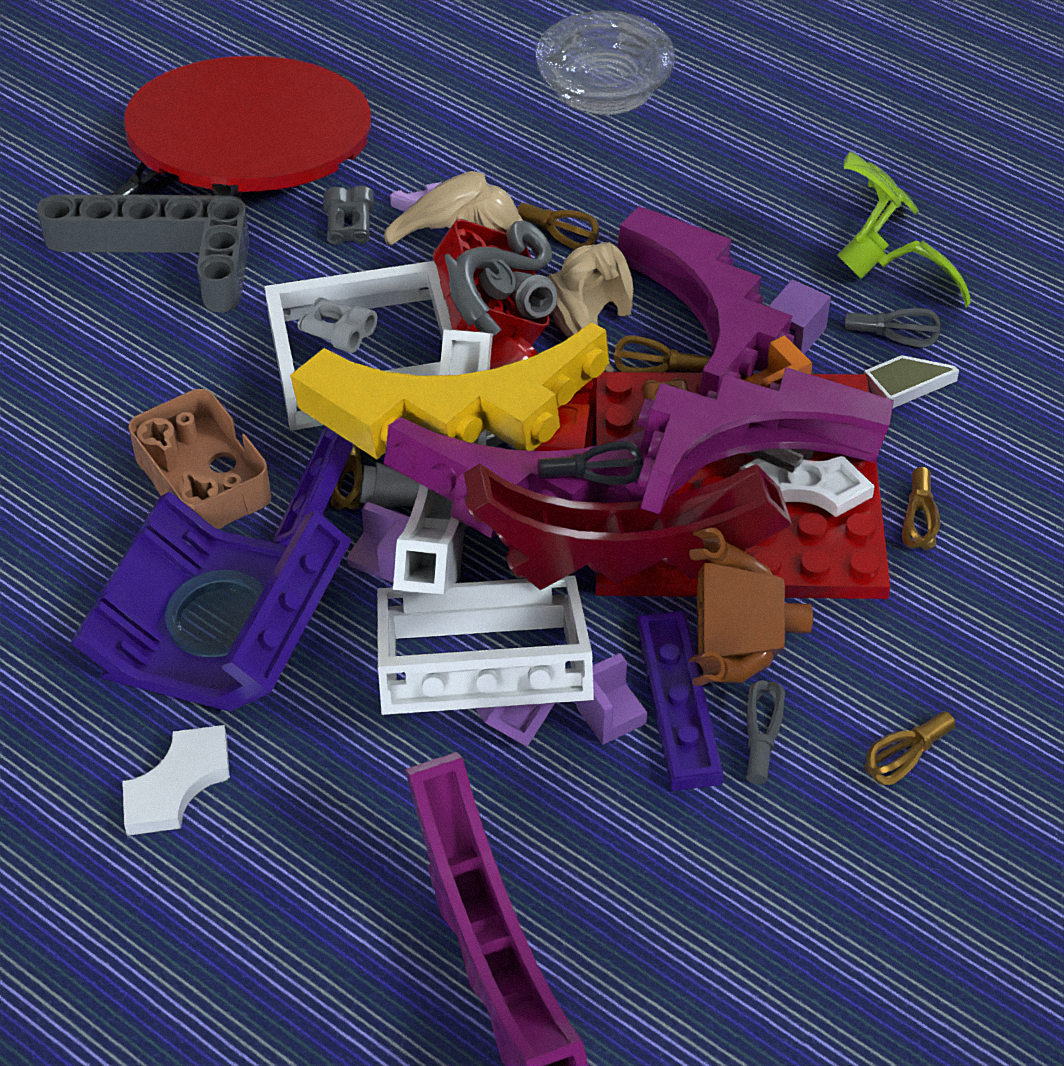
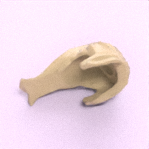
M471 171L440 183L430 192L419 198L386 228L384 238L386 244L391 246L405 235L418 229L429 227L432 230L433 228H445L447 226L451 228L457 219H464L506 233L507 229L515 221H522V218L518 215V210L511 196L498 186L489 185L486 182L484 173Z
M611 242L582 246L573 250L564 260L562 270L547 276L554 283L557 292V303L551 312V316L555 325L567 338H570L591 322L598 325L597 316L608 302L615 303L618 308V316L631 315L633 306V281L623 253ZM610 363L605 368L608 372L615 370Z

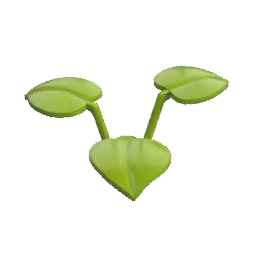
M850 151L845 156L844 169H850L863 174L869 180L868 187L876 189L879 202L862 229L837 256L862 279L878 262L885 268L892 260L909 252H917L932 260L956 282L966 308L971 303L964 279L956 267L923 240L921 242L915 240L888 254L883 252L889 244L877 232L895 209L899 208L902 205L901 202H903L915 215L919 210L911 198L896 185L886 172L871 162L867 163L863 158ZM891 200V203L887 206V208H886V209L884 210V212L881 214V212L883 211V209H884L885 206L887 205L888 201Z

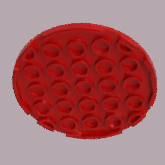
M234 56L184 65L149 81L130 99L124 114V125L127 143L131 151L140 161L157 173L163 174L167 171L178 175L181 183L213 190L215 184L238 185V192H252L294 187L321 179L336 172L338 164L346 159H355L366 146L367 137L371 130V111L366 97L353 83L326 68L287 58Z

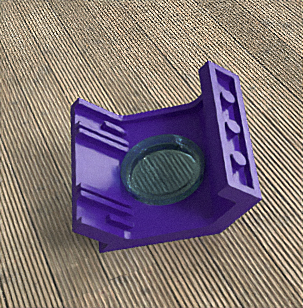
M168 491L160 496L70 643L104 669L99 678L230 712L271 693L352 540L317 510L304 516L288 546L223 532L210 525Z

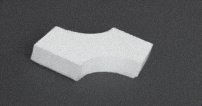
M773 449L740 467V471L757 464L780 487L785 502L810 503L827 510L835 517L872 498L875 487L843 456L827 461H809L794 457L783 449Z
M225 725L174 731L167 755L154 769L138 778L123 781L124 826L127 836L180 829L183 813L193 797L204 788L230 778Z

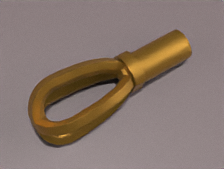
M524 202L518 206V215L521 216L522 220L541 226L542 229L549 231L558 241L573 249L594 245L599 238L598 222L590 214L574 210H544ZM566 217L588 221L591 225V231L557 219ZM555 226L589 237V239L585 243H578L564 236Z
M634 335L625 336L620 339L614 353L615 365L621 372H665L667 370L675 372L680 370L702 373L710 359V356L681 353L675 349L670 350L655 340ZM628 343L641 344L654 348L665 356L624 351L623 347ZM621 357L663 362V364L647 368L627 367L623 364Z
M353 445L332 492L331 505L338 510L345 507L355 510L363 504L359 503L362 485L360 448ZM346 471H352L354 474V486L345 498L340 494L341 485Z
M918 467L912 471V492L909 495L902 541L909 548L921 547L924 550H929L936 545V534L940 528V515L931 493V472L925 467ZM917 510H923L926 518L928 533L923 537L919 535L914 525V515Z
M942 711L923 725L916 726L910 731L894 732L875 741L867 752L866 763L864 764L866 773L870 774L881 785L895 784L912 770L919 761L922 752L931 748L932 743L955 728L954 718L950 713ZM901 741L877 755L878 751L883 749L884 747L894 742ZM912 746L896 760L886 765L877 766L878 763L889 756ZM898 768V769H897L894 773H892L890 776H884V775H882L883 773H886V772H889V771H892V770Z

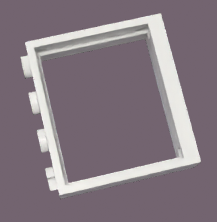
M434 261L264 286L290 431L323 426L322 423L305 412L297 411L296 407L298 405L290 375L294 372V366L285 321L298 320L302 314H308L313 309L317 298L321 297L350 308L361 306L367 309L432 299L442 341L444 329H452L449 312L440 285L439 274ZM429 287V289L419 290V288ZM440 362L385 371L419 376L439 375Z
M575 575L566 576L541 591L527 579L454 583L444 595L393 590V588L377 589L378 674L382 715L594 700L592 650ZM567 587L568 598H566V594L552 595V588ZM403 598V605L389 606L388 610V599ZM564 627L567 645L396 656V639ZM566 661H570L571 668L565 669ZM405 672L406 680H397V673Z

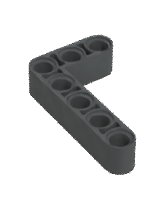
M58 194L44 198L37 206L44 243L53 251L199 253L197 271L203 305L210 311L220 313L230 311L240 303L250 239L245 204L235 196Z

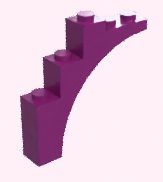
M639 206L620 225L617 248L623 253L628 267L647 275L669 289L690 308L703 325L712 346V356L703 369L699 395L707 397L709 390L719 392L724 375L742 380L744 376L750 377L754 370L762 371L767 369L770 342L784 335L792 343L794 342V335L789 334L792 315L762 304L763 296L758 294L761 276L733 266V258L729 257L732 239Z
M785 367L780 384L771 382L769 388L724 375L719 392L709 390L707 397L660 383L655 400L645 398L637 426L645 428L640 447L648 449V454L637 486L646 489L640 508L660 514L670 493L688 475L711 462L739 453L767 449H805L841 454L875 463L890 425L894 400Z
M399 417L388 426L384 464L453 501L451 516L490 538L497 534L496 531L484 522H477L471 516L465 504V496L468 493L464 472L480 463L506 481L535 493L571 501L600 503L643 501L646 491L645 488L637 486L639 478L635 482L625 485L601 484L587 480L584 477L575 479L574 476L539 479L537 471L538 459L572 457L573 454H582L595 446L558 451L510 450L452 438L428 430L402 417ZM645 429L617 440L635 444L642 453L644 464L648 449L641 448L640 446ZM621 449L596 455L587 462L634 459L629 450ZM634 466L593 468L588 470L605 476H628L632 473ZM697 471L688 475L670 493V495H673L678 489H680L689 479H691L697 473Z
M455 752L405 769L430 864L427 866L440 914L457 935L470 986L488 1009L501 1061L505 1066H589L582 1039L567 1020L553 996L519 925L490 849L462 756Z

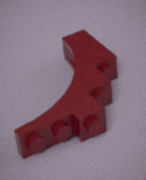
M481 463L464 472L468 493L465 496V504L469 513L477 522H484L496 531L501 541L508 546L509 551L506 553V560L512 572L518 578L524 577L540 591L587 564L595 573L601 572L616 585L661 560H664L671 568L676 566L688 578L693 579L697 577L704 563H711L709 559L697 561L690 558V550L704 549L702 539L694 536L693 531L716 528L722 533L726 542L745 551L792 525L780 487L757 464L721 481L685 493L670 495L660 514L640 508L642 501L616 503L571 501L535 493L506 481Z

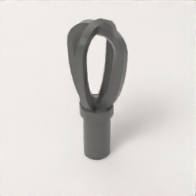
M926 308L900 309L887 315L886 313L873 315L847 312L845 330L876 332L877 335H886L896 342L915 347H928L934 344L940 335L941 328L938 315ZM905 316H928L933 321V326L889 321ZM889 328L931 331L932 335L926 340H920L899 335Z
M760 680L753 683L749 689L747 730L750 752L746 779L753 784H764L767 782L770 753L774 749V740L778 735L783 718L785 690L777 682ZM768 692L773 697L775 706L770 724L765 734L759 732L756 708L758 699Z

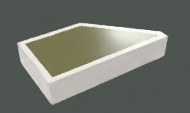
M903 355L864 371V374H867L869 390L875 395L894 400L893 408L956 382L959 373L956 366Z

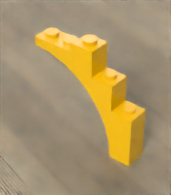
M591 322L564 342L531 358L496 369L460 375L419 376L386 372L351 362L323 348L294 371L290 378L300 410L375 459L380 458L385 453L388 426L399 417L433 432L473 443L481 432L487 430L518 450L533 451L542 442L550 440L556 430L560 428L558 408L561 405L567 404L577 391L592 378L601 375L606 366L609 365L607 334L605 329Z

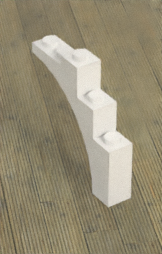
M444 329L439 375H460L490 370L493 333ZM487 430L481 432L473 443L485 445ZM422 484L419 486L408 523L397 539L393 590L444 595L460 579L464 530L469 526L451 516L453 501Z

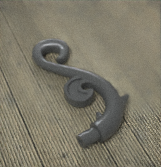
M523 220L515 221L507 229L506 239L512 252L495 247H476L466 250L456 260L450 254H446L444 257L450 277L451 297L457 310L469 327L474 324L480 332L493 333L492 338L502 329L487 313L490 308L483 301L475 286L473 278L475 270L477 268L484 269L479 274V282L486 293L497 300H504L516 289L517 281L510 268L540 270L545 268L552 260L551 246L545 235L533 224ZM523 242L533 250L535 258L519 255L525 249Z

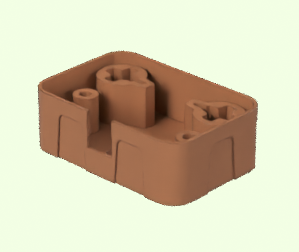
M195 389L135 416L129 422L128 428L137 464L154 483L159 494L162 496L170 491L216 529H221L247 514L250 515L264 508L271 501V489L265 459L245 434H242L243 448L236 439L232 417L209 390ZM220 457H229L236 461L235 467L225 473L213 471L210 468V464Z

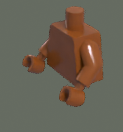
M718 529L695 530L693 535L702 539L704 549L690 550V558L697 561L709 559L711 563H704L697 574V655L690 657L689 662H697L698 666H701L703 669V676L692 679V682L697 687L711 682L743 683L770 667L774 656H777L784 649L785 633H811L813 624L812 605L785 603L784 579L773 576L768 566L742 549L726 542Z

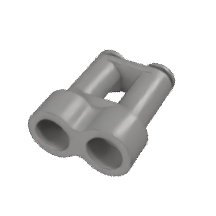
M319 297L316 299L313 309L308 314L304 313L300 316L298 329L331 341L335 348L354 353L359 348L362 339L370 336L375 330L377 313L361 306L350 308ZM327 318L336 321V323H325L322 320Z

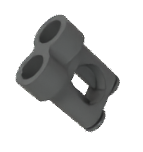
M356 186L350 190L341 187H331L324 192V211L328 214L327 241L330 244L339 245L343 241H354L358 244H364L369 241L370 213L374 209V193L369 187ZM344 218H353V226L344 227Z

